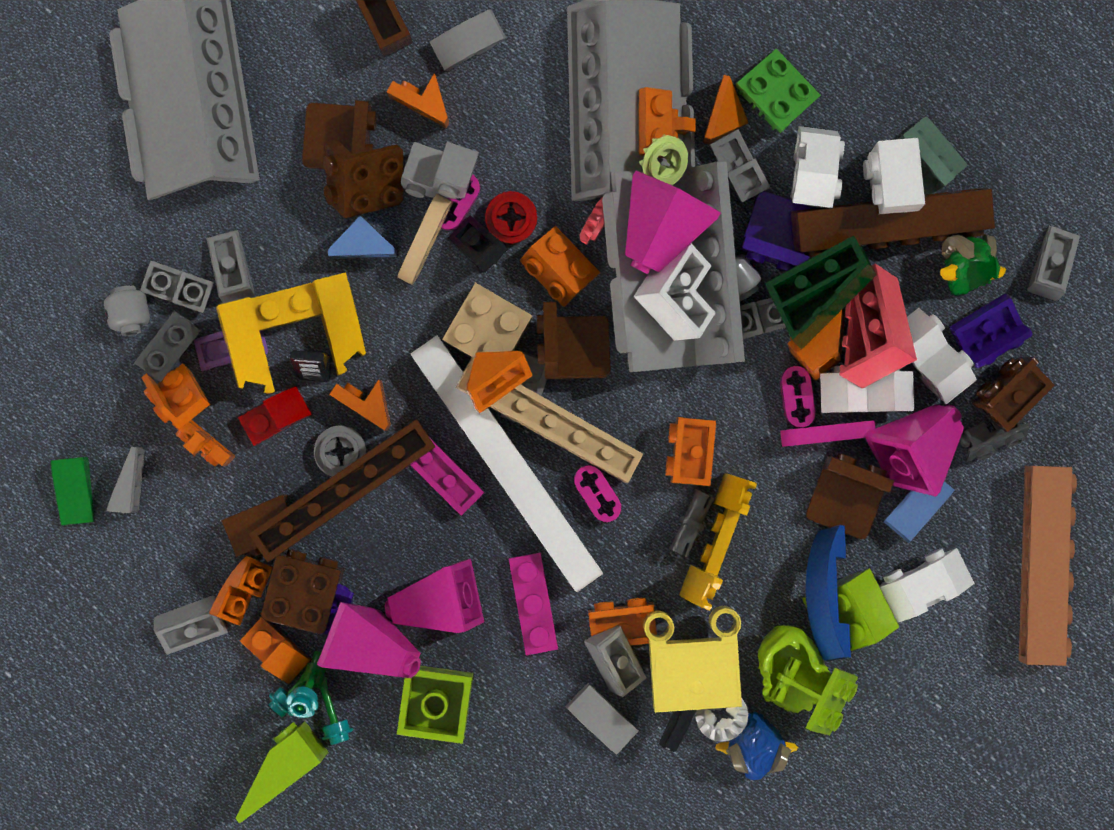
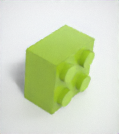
M420 666L415 676L404 678L397 735L463 744L474 673Z

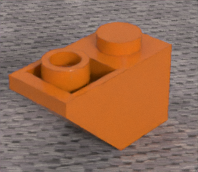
M843 309L802 350L791 337V341L787 343L790 353L815 381L820 378V373H826L841 361L845 319Z

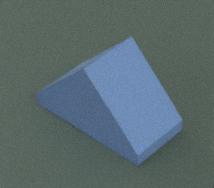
M359 216L328 249V256L331 259L397 257V251L366 220Z

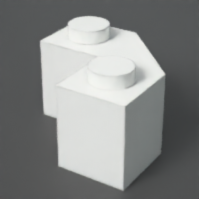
M798 127L793 157L796 163L791 190L793 203L833 208L834 199H840L842 180L838 179L839 161H842L845 142L840 141L841 137L838 131Z
M918 308L907 317L917 360L912 363L921 373L919 378L945 404H948L977 380L971 369L974 363L963 350L957 352L947 343L942 333L945 327L934 314L928 316Z
M840 366L833 367L834 373H820L821 413L914 411L913 371H900L899 369L863 389L840 376Z
M939 548L925 555L926 561L916 569L902 573L901 569H897L883 576L885 582L879 585L897 623L917 617L927 612V607L935 605L942 600L949 601L975 584L957 548L947 552Z

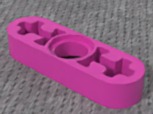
M875 420L780 430L782 447L865 438L864 435L868 431L876 428Z

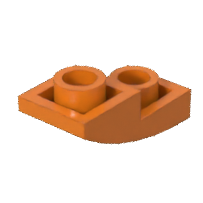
M245 556L225 581L209 614L240 626L252 595L261 598L273 567Z

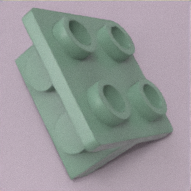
M928 117L921 119L899 138H918L924 195L936 193L967 167L964 159Z

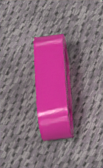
M473 174L470 180L472 181L471 188L474 190L472 194L466 193L465 198H462L460 201L447 198L452 201V204H457L453 213L456 220L454 222L449 220L446 224L443 223L442 230L452 231L457 229L480 194V184Z
M793 366L782 372L780 377L784 416L791 426L803 428L809 426L815 418L816 411L811 377L805 368ZM792 372H796L798 377H803L804 383L798 386L799 395L796 396L793 385H787V379L792 377ZM799 398L802 409H808V415L803 417V422L799 423L797 417H792L791 411L797 409L796 399Z
M592 465L581 467L574 476L577 490L598 520L603 522L615 520L621 512V503L598 468ZM584 471H587L589 474L594 472L597 474L598 478L594 482L599 491L593 493L588 485L584 487L580 485V482L583 480L581 474ZM602 494L607 502L612 500L615 502L616 505L612 508L614 513L611 516H608L606 513L601 515L598 513V509L601 507L600 502L596 498L598 495Z

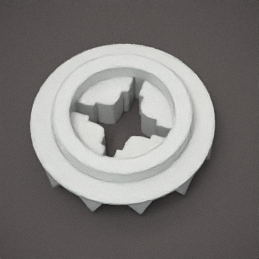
M743 699L742 707L726 708L727 714L732 719L722 718L718 723H716L717 718L711 710L721 711L722 708L697 710L695 718L700 731L707 738L719 742L736 738L745 729L748 721V709Z

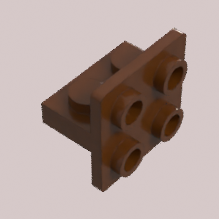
M1012 357L998 369L1000 375L992 383L988 380L975 392L977 398L972 404L976 408H982L1005 432H1009L1055 385L1036 366L1039 361L1035 357H1020L1016 359Z

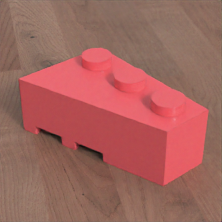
M876 263L872 265L876 276L846 305L845 317L849 319L848 332L846 336H843L842 346L846 348L845 364L840 365L839 375L862 389L917 360L898 278Z

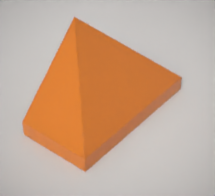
M723 75L702 142L705 144H710L749 123L730 76Z
M521 351L475 353L467 391L475 409L479 413L533 376L525 355Z

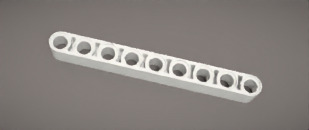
M438 335L410 353L573 589L578 592L603 575L595 560L489 408L479 413L475 409L470 396L455 388L463 371Z

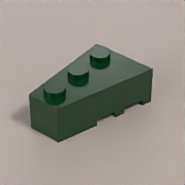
M852 236L766 282L765 285L791 339L802 350L876 276V273L863 247L856 237Z

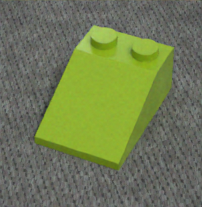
M306 721L299 726L292 722L273 738L276 744L269 750L235 818L239 824L320 764L328 754L327 749Z

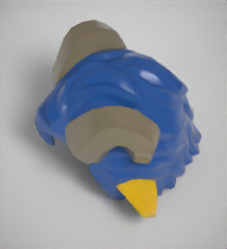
M755 711L752 714H748L746 727L741 734L728 742H719L715 746L717 751L730 756L732 765L737 772L745 773L748 779L754 781L762 779L768 773L783 771L787 765L790 753L798 749L795 743L784 741L779 730L768 719H764L762 714H758Z

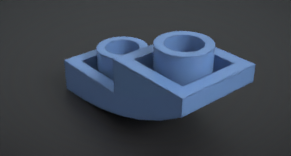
M944 481L942 489L936 497L910 491L885 519L884 523L906 542L910 543L955 490Z

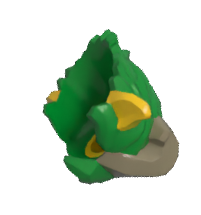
M984 234L981 239L954 235L944 241L942 255L946 258V267L940 270V275L944 280H947L952 295H966L969 291L979 286L991 284L992 279L1003 277L1006 268L999 265L996 256V240L993 236Z

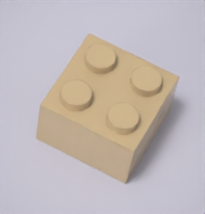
M475 282L442 340L471 358L475 357L476 352L514 351L531 323L533 316Z

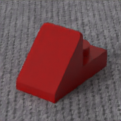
M294 386L265 399L263 404L241 415L238 419L253 446H257L309 417L312 413L297 386Z

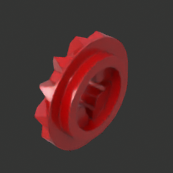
M507 191L495 196L490 201L486 209L485 221L489 232L500 241L514 244L525 241L534 232L537 224V211L533 202L527 196L519 192ZM510 204H513L516 215L526 217V219L515 221L513 231H510L507 221L497 219V217L508 214Z

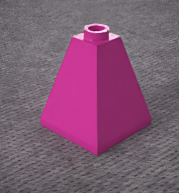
M635 170L632 177L625 256L633 259L630 266L646 274H649L651 269L660 272L713 224L721 212L675 186Z
M935 404L868 431L864 436L881 469L888 471L886 477L894 480L893 486L936 497L942 489L964 427L960 421L962 415L955 406Z
M471 559L446 566L388 597V600L385 602L387 618L392 620L393 624L454 633L466 632L484 623Z
M340 602L317 665L322 668L412 678L420 669L421 660L419 657L421 653L381 610Z

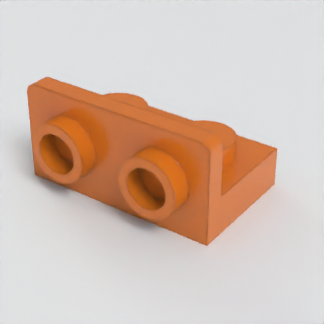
M183 363L175 370L167 373L158 384L147 373L141 377L147 387L144 393L155 405L153 407L154 412L164 423L170 420L178 429H181L210 405L192 372Z

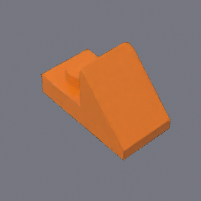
M435 74L430 79L422 96L418 94L420 89L406 81H402L401 85L392 81L387 90L390 99L447 128L449 120Z
M381 380L376 382L365 401L361 399L363 392L348 382L344 387L340 384L334 386L329 395L384 431H388L391 423Z
M262 617L240 640L247 649L263 662L260 665L263 669L287 684H290L307 663L311 661V658L278 628Z

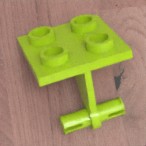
M789 656L783 672H778L776 676L778 682L770 698L783 703L790 686L818 699L819 701L805 728L830 736L831 732H835L842 722L843 714L841 712L846 701L850 702L856 694L858 685L855 683L858 676L834 668L821 694L794 680L803 662L793 656Z

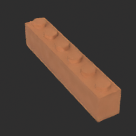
M1025 466L1019 661L1027 665L1066 666L1067 658H1070L1072 652L1071 639L1067 638L1068 625H1071L1073 619V611L1071 605H1068L1069 592H1072L1074 586V578L1072 572H1069L1070 559H1073L1075 553L1074 541L1070 539L1071 526H1074L1076 520L1075 508L1071 507V499L1077 487L1076 475L1072 474V467Z

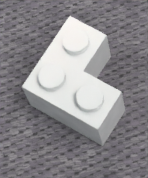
M918 138L878 141L872 151L869 152L868 160L863 162L865 180H870L873 204L878 205L879 214L920 211L925 205Z
M692 243L660 272L651 269L634 295L635 299L674 341L700 338L716 313L696 291L710 269L711 264Z

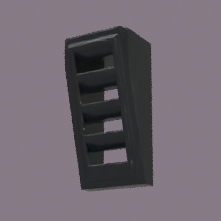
M297 350L290 352L292 366L300 380L323 382L330 380L332 361L330 355L323 352Z

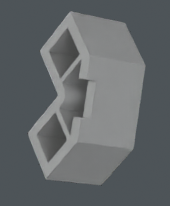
M413 142L401 177V186L406 189V193L418 198H423L424 195L434 198L436 194L452 199L465 198L479 152L450 142L446 143L444 152Z

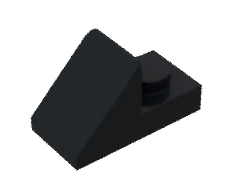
M471 215L448 237L481 272H486L508 250L497 237Z

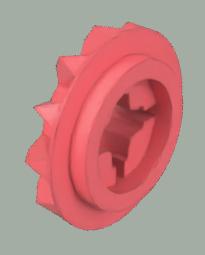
M603 197L597 202L580 233V241L588 245L590 240L595 242L604 228Z

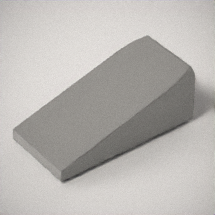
M1049 225L1030 278L1028 292L1054 301H1058L1065 294L1080 239L1079 235Z
M235 230L206 238L218 296L223 304L247 297H255L239 231Z
M144 447L130 448L106 511L136 513L139 511Z

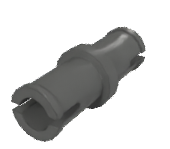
M695 490L685 516L681 515L679 519L681 525L672 545L669 547V550L686 558L689 556L688 554L698 532H702L705 527L702 523L712 501L715 499L699 490Z

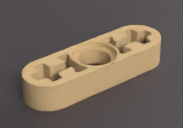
M439 194L435 195L397 278L411 285L415 283L450 210L451 200Z

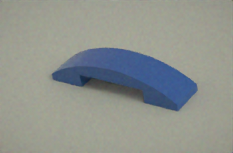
M843 525L818 531L810 550L806 570L808 618L815 643L824 661L851 657L849 624L839 623L836 561L846 558L845 526Z

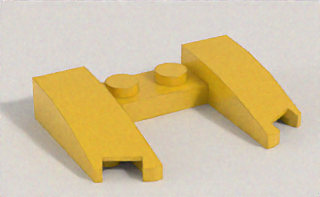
M346 272L262 296L247 297L220 304L216 308L238 388L243 389L244 383L247 381L265 385L264 393L266 394L275 393L260 331L321 316L338 376L347 371L344 363L356 352L361 356L366 354Z
M724 473L713 504L724 507V513L718 512L711 529V531L716 532L712 545L706 543L700 558V562L705 563L703 569L690 564L679 594L682 598L701 608L711 610L712 604L707 598L713 600L716 590H719L723 580L718 576L719 570L740 514L747 516L750 505L748 504L752 492L747 490L755 489L757 483Z

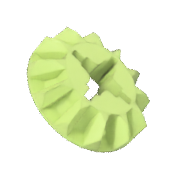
M663 134L661 138H652V144L648 148H643L645 152L643 160L639 161L642 166V173L673 185L683 176L687 168V148L680 139L674 136ZM658 156H663L670 166L661 165L658 162Z

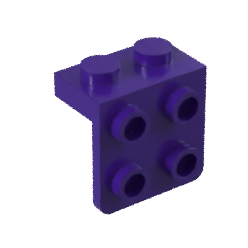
M766 191L759 193L739 252L746 254L745 258L755 263L764 264V261L776 264V269L782 272H787L809 259V256L804 255V252L794 250L790 211L811 209L813 207L793 203L790 199Z

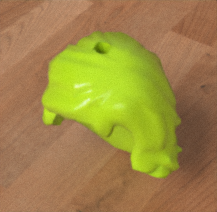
M789 625L776 626L763 638L758 650V669H760V673L763 676L762 683L764 685L762 696L766 702L771 701L780 708H784L787 712L799 713L803 709L811 711L813 705H817L819 700L790 686L783 703L770 698L778 682V679H776L778 672H783L789 656L801 660L803 663H801L794 680L821 694L827 685L831 672L825 666L818 648L801 628Z

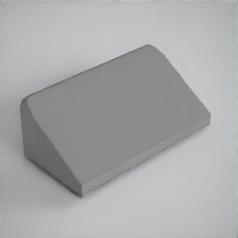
M215 596L204 598L154 617L153 630L166 655L228 633L225 621L209 614L216 599Z
M621 626L608 629L584 641L608 689L612 693L624 697L647 678Z

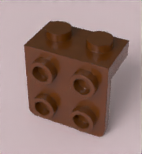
M355 100V106L324 103L308 104L306 107L302 164L309 169L325 170L323 159L326 156V143L337 140L352 154L374 150V144H370V132L376 129L377 113L372 111L369 101Z
M338 140L326 143V156L323 159V166L326 172L327 186L324 187V196L326 202L332 205L344 218L397 206L403 201V186H401L403 149L399 145H391L352 154Z
M543 302V315H537V335L544 334V344L537 345L538 364H544L545 379L608 377L611 365L609 321L607 317H557L556 302Z
M838 453L836 458L826 457L809 502L806 517L829 528L843 525L845 526V534L865 539L870 532L884 492L890 493L894 480L887 478L888 471L869 465L866 470L855 466L857 460L840 453Z
M288 549L287 554L281 553L275 559L261 616L266 621L322 634L327 629L338 583L342 582L345 568L338 567L339 561L319 557L317 562L306 559L307 553Z

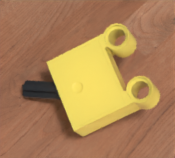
M728 606L716 607L709 615L710 628L719 636L716 638L667 641L674 633L673 621L667 613L655 610L648 613L643 620V629L649 638L654 712L674 711L659 741V745L668 751H677L697 710L742 707L737 634L741 629V619L737 612ZM728 613L733 616L732 627L725 631L719 630L716 626L718 616ZM663 618L667 621V629L663 634L655 635L650 632L649 625L653 619Z

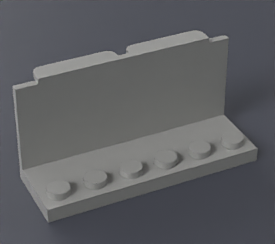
M137 0L117 9L120 28H114L110 31V43L118 93L123 100H127L129 103V109L123 111L122 118L131 174L136 181L145 182L147 200H153L207 180L250 184L259 181L231 1Z
M583 0L567 6L572 201H587L601 198L604 194L612 192L611 172L643 171L639 163L644 158V156L639 155L640 88L649 87L672 91V109L678 110V117L694 118L693 107L686 105V96H689L693 91L692 27L689 23H681L680 3L659 0ZM688 132L685 135L678 134V139L687 148V168L695 167L694 132ZM657 158L661 165L670 166L665 158Z
M713 162L686 168L683 176L672 185L721 212L718 219L692 242L695 248L711 264L710 269L696 291L716 313L700 338L675 341L634 297L648 275L630 266L633 259L625 256L632 177L635 171L611 172L612 192L604 194L602 204L608 264L611 268H616V278L612 279L610 283L615 344L619 353H628L629 372L745 362L727 162Z

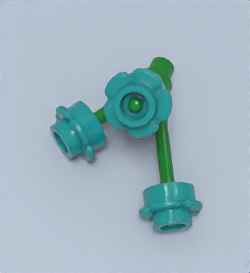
M315 651L312 661L307 663L306 670L297 683L288 692L279 687L274 694L270 693L269 697L272 701L268 705L281 717L288 714L298 718H310L315 714V710L318 709V698L312 687L321 689L331 723L322 727L325 736L322 737V740L329 739L330 745L349 740L348 733L352 732L353 728L349 727L347 719L339 722L337 720L328 690L327 678L325 677L326 668L317 665L321 652Z

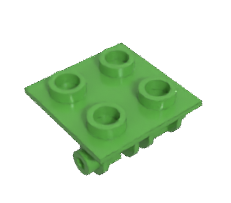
M777 49L739 80L735 86L739 90V96L742 95L750 104L753 102L754 104L751 108L754 110L758 107L760 110L758 116L761 117L764 114V119L770 124L773 131L776 129L779 133H782L793 120L821 96Z

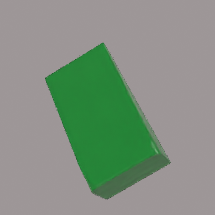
M88 457L51 460L52 478L61 525L95 522Z

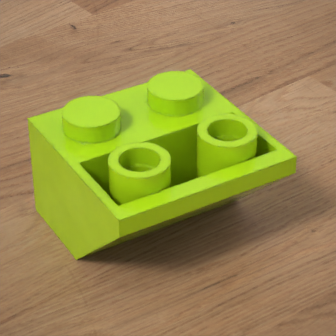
M870 568L837 580L839 623L849 624L851 651L877 644L899 628ZM805 596V597L802 598V600H803V602H804V604H805V606H806V608H807L806 596Z

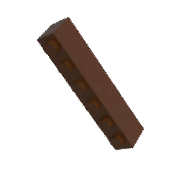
M974 188L924 195L925 205L920 211L879 214V207L874 205L873 201L836 205L833 208L819 207L790 211L794 250L804 252V255L809 257H815L824 252L825 249H830L852 236L856 237L860 245L868 244L869 249L887 248L889 241L900 240L901 245L919 244L920 238L932 236V241H945L952 234L964 232V237L983 236L984 230L995 228L992 189Z
M416 419L248 535L265 560L270 562L432 451L435 445Z

